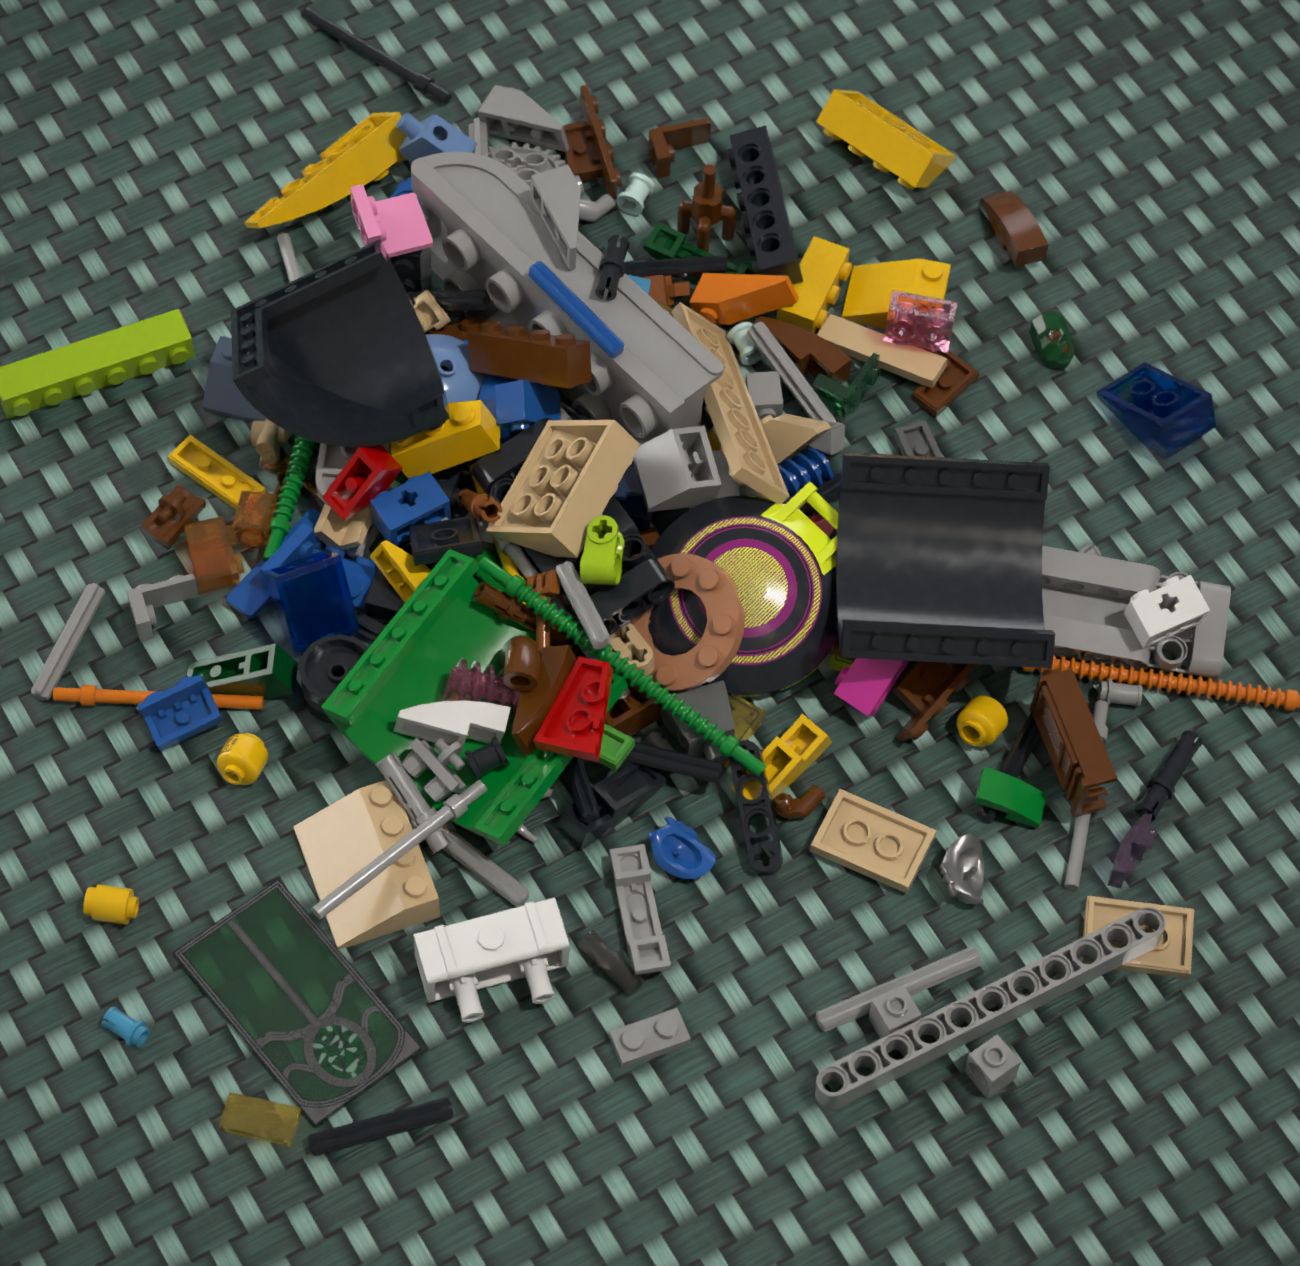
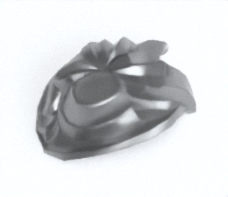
M967 834L959 837L947 850L939 867L941 869L940 873L944 876L941 882L947 883V893L951 897L956 896L959 901L966 904L979 905L984 900L981 898L984 881L982 847L978 837Z

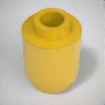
M100 884L96 888L88 887L84 898L83 912L84 915L91 916L92 920L128 925L131 918L135 919L137 917L139 897H134L133 889Z

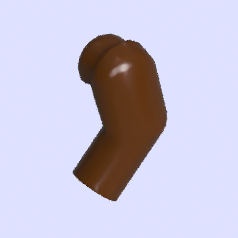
M812 785L800 799L781 793L774 799L775 811L783 818H806L826 795L816 785Z

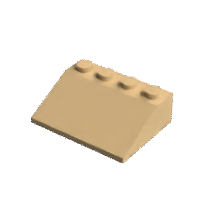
M548 420L501 503L503 511L502 513H497V515L501 516L500 519L490 522L486 532L490 536L554 557L578 558L585 547L589 523L594 518L602 516L611 496L617 491L618 484L626 469L632 464L640 444L615 420Z
M387 780L359 788L293 826L320 901L413 830L404 806L389 786ZM419 844L325 916L336 947L339 950L440 917L439 897Z

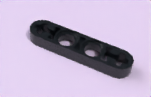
M749 740L740 741L739 745L742 748L748 750L752 755L755 754L754 757L764 763L761 750L754 742ZM730 756L729 761L749 861L759 874L772 875L781 868L783 854L766 769L759 777L754 773L747 774L746 767ZM750 782H758L762 786L761 795L754 800L746 799L743 795L745 786ZM758 815L766 816L769 820L768 828L762 833H754L750 829L751 820ZM753 841H765L768 852L771 855H775L774 858L769 860L770 865L764 866L761 861H757V859L763 857L761 845L759 843L753 845Z

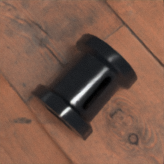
M496 736L491 738V743L473 752L470 750L464 752L478 780L483 779V774L498 766L503 765L507 767L510 765Z

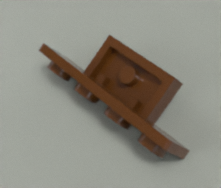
M583 85L580 86V106L585 121L563 125L569 145L568 151H563V155L573 175L579 176L581 181L603 177L608 195L614 200L617 199V187L622 185L620 171L618 168H613L612 162H614L611 144H606L604 140L606 138L603 119L598 120L596 115L598 114L596 96H590L588 86Z
M916 661L891 689L914 713V716L895 738L902 742L910 738L916 740L921 737L929 728L927 721L932 716H937L945 710L950 703L947 698L952 692L957 693L969 682L970 679L967 675L972 669L976 670L982 665Z

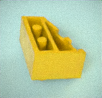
M481 400L448 403L450 419L446 420L442 426L434 430L427 429L403 440L391 443V456L403 467L402 472L408 479L413 476H420L428 471L433 474L500 450V426L497 425V420Z

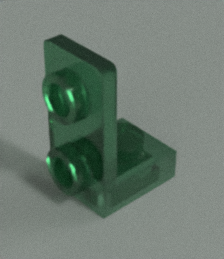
M873 352L849 387L844 386L835 378H829L819 373L813 381L812 389L828 410L845 418L852 408L857 409L867 386H874L881 373V369L878 368L880 355Z

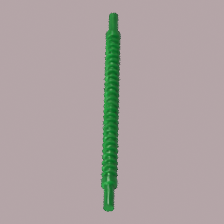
M299 436L295 439L296 445L292 448L291 461L287 465L288 470L285 471L284 485L280 488L281 494L278 495L279 502L275 504L277 510L273 511L274 518L270 520L268 527L271 533L263 557L264 562L280 548L283 537L289 534L290 522L293 520L292 514L296 510L294 506L298 504L299 490L303 487L304 473L308 470L306 465L310 464L309 457L313 453L311 449L315 447L314 441Z
M486 556L478 564L479 569L505 587L504 592L512 598L517 596L518 603H526V609L532 607L534 615L540 613L542 621L548 619L550 627L556 625L558 633L563 631L566 633V639L574 638V644H582L583 651L590 650L591 657L596 655L599 657V661L608 662L615 669L614 674L618 675L620 673L625 680H630L631 687L638 686L639 693L646 692L647 699L654 698L655 705L662 704L663 711L670 710L671 717L678 716L679 723L686 722L687 729L694 728L695 735L702 734L704 736L703 741L710 740L712 742L711 747L718 746V751L726 758L731 756L758 777L765 770L767 765L742 748L737 738L733 735L726 736L725 729L719 731L717 723L711 725L709 717L703 719L701 711L695 713L692 710L693 705L685 706L684 699L677 700L676 693L669 694L668 687L661 688L660 681L653 682L652 675L645 676L644 669L637 670V664H629L628 657L621 658L620 651L613 652L612 645L603 647L600 650L593 648L584 628L580 627V621L574 623L572 615L566 617L564 609L558 611L556 603L550 605L548 597L542 599L540 597L541 592L537 591L534 593L532 591L533 586L529 585L526 587L524 585L525 580L518 575L513 577Z

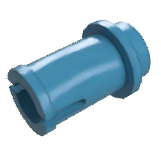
M115 1006L111 1007L103 1017L108 1022L105 1020L101 1022L103 1028L126 1040V1045L129 1047L136 1046L140 1048L145 1044L150 1035V1029L145 1021H136Z

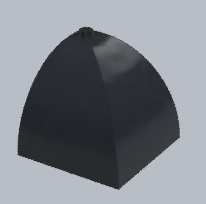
M380 239L231 310L233 382L256 410L286 431L314 442L332 446L369 447L403 440L427 429H437L446 420L450 419L444 384L430 344L406 289Z

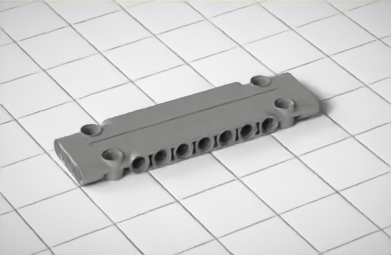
M1042 546L1045 630H1053L1056 634L1054 645L1056 657L1065 656L1066 659L1074 657L1077 661L1085 659V662L1088 663L1094 660L1095 664L1099 665L1103 661L1105 666H1110L1111 663H1114L1116 668L1123 664L1124 669H1129L1130 666H1133L1136 671H1139L1141 667L1144 670L1149 667L1153 668L1157 673L1162 670L1164 675H1168L1169 672H1173V674L1177 672L1202 676L1204 678L1211 677L1217 680L1223 663L1231 587L1195 581L1210 609L1204 622L1143 649L1124 614L1130 603V598L1142 590L1148 589L1149 592L1160 589V585L1172 577L1178 576L1179 579H1182L1189 575L1184 572H1175L1170 576L1160 575V570L1151 565ZM1168 650L1172 652L1176 660L1166 659L1162 651Z

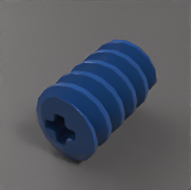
M807 448L803 454H796L792 457V460H784L780 466L778 465L791 498L808 482H812L818 487L823 484L821 478L826 482L834 477L829 461L818 449ZM787 498V499L783 502V504H786L787 502H789V498Z

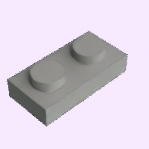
M678 1008L609 1031L610 1041L622 1069L691 1044V1038Z

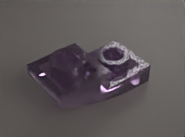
M1145 813L1124 837L1115 857L1107 886L1121 889L1125 876L1132 877L1135 861L1142 860L1145 848L1152 850L1156 829L1150 828L1152 814Z

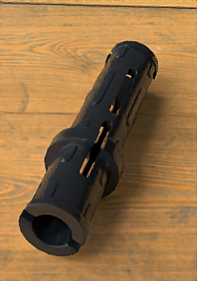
M1190 730L1183 731L1179 741L1157 776L1149 780L1147 784L1148 790L1135 808L1136 814H1140L1144 810L1140 815L1141 819L1148 822L1155 821L1166 800L1172 799L1175 794L1174 787L1203 743L1201 737L1194 742L1198 737L1197 733Z

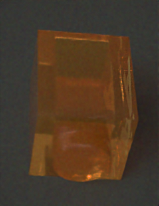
M250 491L241 492L232 524L240 542L252 547H258L260 544L267 545L271 533L268 527L270 520L274 518L273 511L277 510L275 504L278 501L274 494Z

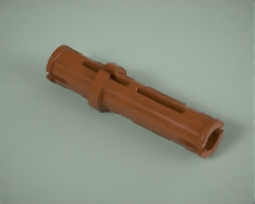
M464 489L459 492L458 495L462 496V498H457V505L462 510L469 511L474 518L479 519L480 517L481 521L495 522L500 519L501 516L497 515V513H502V506L492 496L488 495V498H486L487 494H477L471 489Z

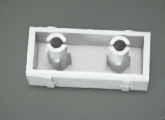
M555 898L535 903L533 901L524 903V906L447 926H436L432 930L413 934L414 955L428 1003L456 996L461 1019L465 1023L474 1022L484 1017V1011L482 1010L477 990L526 977L533 1003L541 1004L552 1000L555 997V993L552 990L547 971L566 967L569 964V941Z

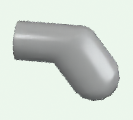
M605 194L595 202L580 199L579 220L591 223L597 221L615 207L613 198Z

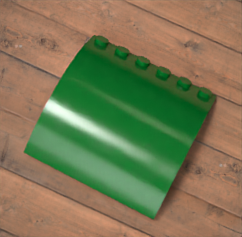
M449 549L323 703L321 708L341 733L375 765L394 751L402 763L413 750L409 744L416 737L393 732L400 710L441 701L488 702L511 707L505 733L500 743L510 765L507 767L501 765L483 774L481 781L486 786L487 792L468 805V811L459 818L450 819V821L481 837L505 846L573 757L537 748L531 754L524 755L511 733L520 691L511 689L503 683V672L499 667L498 659L505 643L510 638L520 635L529 637L536 642V634L509 619L505 621L499 618L492 609L473 601L474 591L479 585L473 575L480 567L474 558ZM614 673L612 675L607 713L628 687L624 677ZM466 738L463 745L464 748L458 755L465 763L464 767L457 771L451 763L448 764L467 785L464 790L478 781L464 752L467 750L471 752L488 745L487 743ZM427 741V743L438 753V755H440L441 752L434 746L435 743ZM429 767L418 778L413 777L408 772L430 808L434 807L436 811L444 807L443 802L453 794L459 795V793L452 792L448 797L437 802L424 789L436 774Z

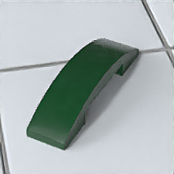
M657 222L643 246V249L654 259L715 256L686 243V234ZM727 261L726 274L754 275L751 263L744 261L741 267ZM701 276L683 278L698 285Z

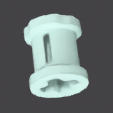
M632 173L628 178L627 188L618 195L616 202L623 212L630 215H639L644 209L643 202L647 196L653 193L655 185L648 176L641 173Z
M743 322L734 326L727 335L729 342L735 344L740 353L739 359L743 365H752L764 358V355L748 335L747 331L753 326L751 322Z

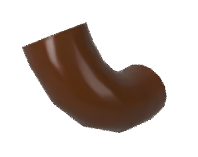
M520 635L514 636L505 643L498 659L499 667L503 672V683L517 691H530L538 685L540 650L538 644L533 639Z

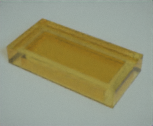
M229 1092L219 1128L220 1131L292 1147L302 1110L300 1107Z

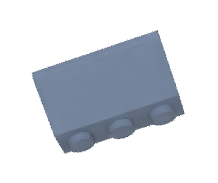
M220 336L209 364L202 405L203 411L250 422L254 420L266 421V417L249 403L233 382L232 338Z

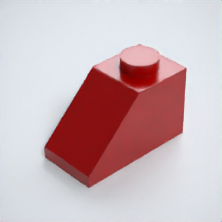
M382 445L358 447L322 498L343 521H346L369 505L370 501L379 493L386 491L403 467Z

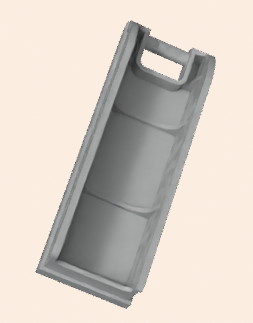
M442 152L420 157L412 162V192L420 200V206L433 239V246L430 247L431 270L443 280L444 290L487 291L490 297L488 308L485 310H475L485 322L497 321L501 323L502 327L521 325L525 326V331L549 330L550 335L555 336L574 334L576 339L590 341L592 381L570 389L542 384L543 386L555 390L559 389L572 402L574 408L591 420L617 421L640 445L671 429L703 425L706 432L711 429L701 419L703 397L707 388L723 375V363L626 274L619 280L615 299L606 301L608 289H605L603 300L597 297L595 289L601 275L599 265L605 255L578 231L576 268L569 270L530 197L531 187L507 165L493 158L470 152ZM537 261H542L624 342V351L615 358L609 357L529 277V267Z

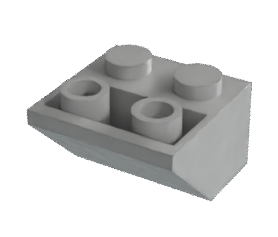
M704 425L671 429L640 445L633 458L647 512L696 507L702 503L714 500L722 485Z

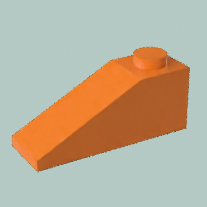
M703 273L689 303L696 313L713 324L730 325L797 303L799 296L788 276Z

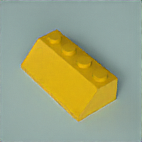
M834 89L816 121L825 128L823 132L827 136L837 141L841 138L849 144L847 148L851 152L861 157L867 155L874 160L872 163L874 167L885 173L891 171L898 176L897 181L901 185L911 190L914 187L927 188L956 158L955 154L858 91Z

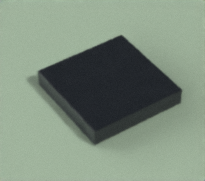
M472 515L410 526L409 528L415 566L439 562L449 549L466 556L483 554L477 519Z

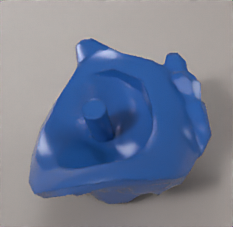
M666 817V826L649 833L648 839L651 842L653 857L660 867L674 876L682 879H696L707 874L715 864L716 856L713 851L697 839V833L692 827L687 826L682 821Z

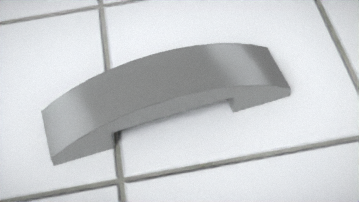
M645 844L609 849L622 926L635 975L671 969L665 935L662 934L651 884V871Z

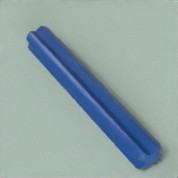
M537 261L529 267V277L609 357L615 358L624 351V342L542 261Z

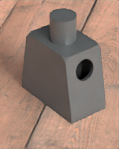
M724 680L677 694L676 699L679 701L684 699L685 706L693 705L692 710L695 713L701 711L703 719L709 717L711 725L717 723L719 731L725 729L726 736L733 735L735 737V724ZM661 704L660 718L683 753L697 757L705 755L706 759L718 761L722 764L729 760V757L726 758L719 753L718 746L711 747L712 742L710 740L703 741L704 736L702 734L695 735L694 728L687 729L686 722L679 723L678 716L671 717L670 710L663 711V705Z

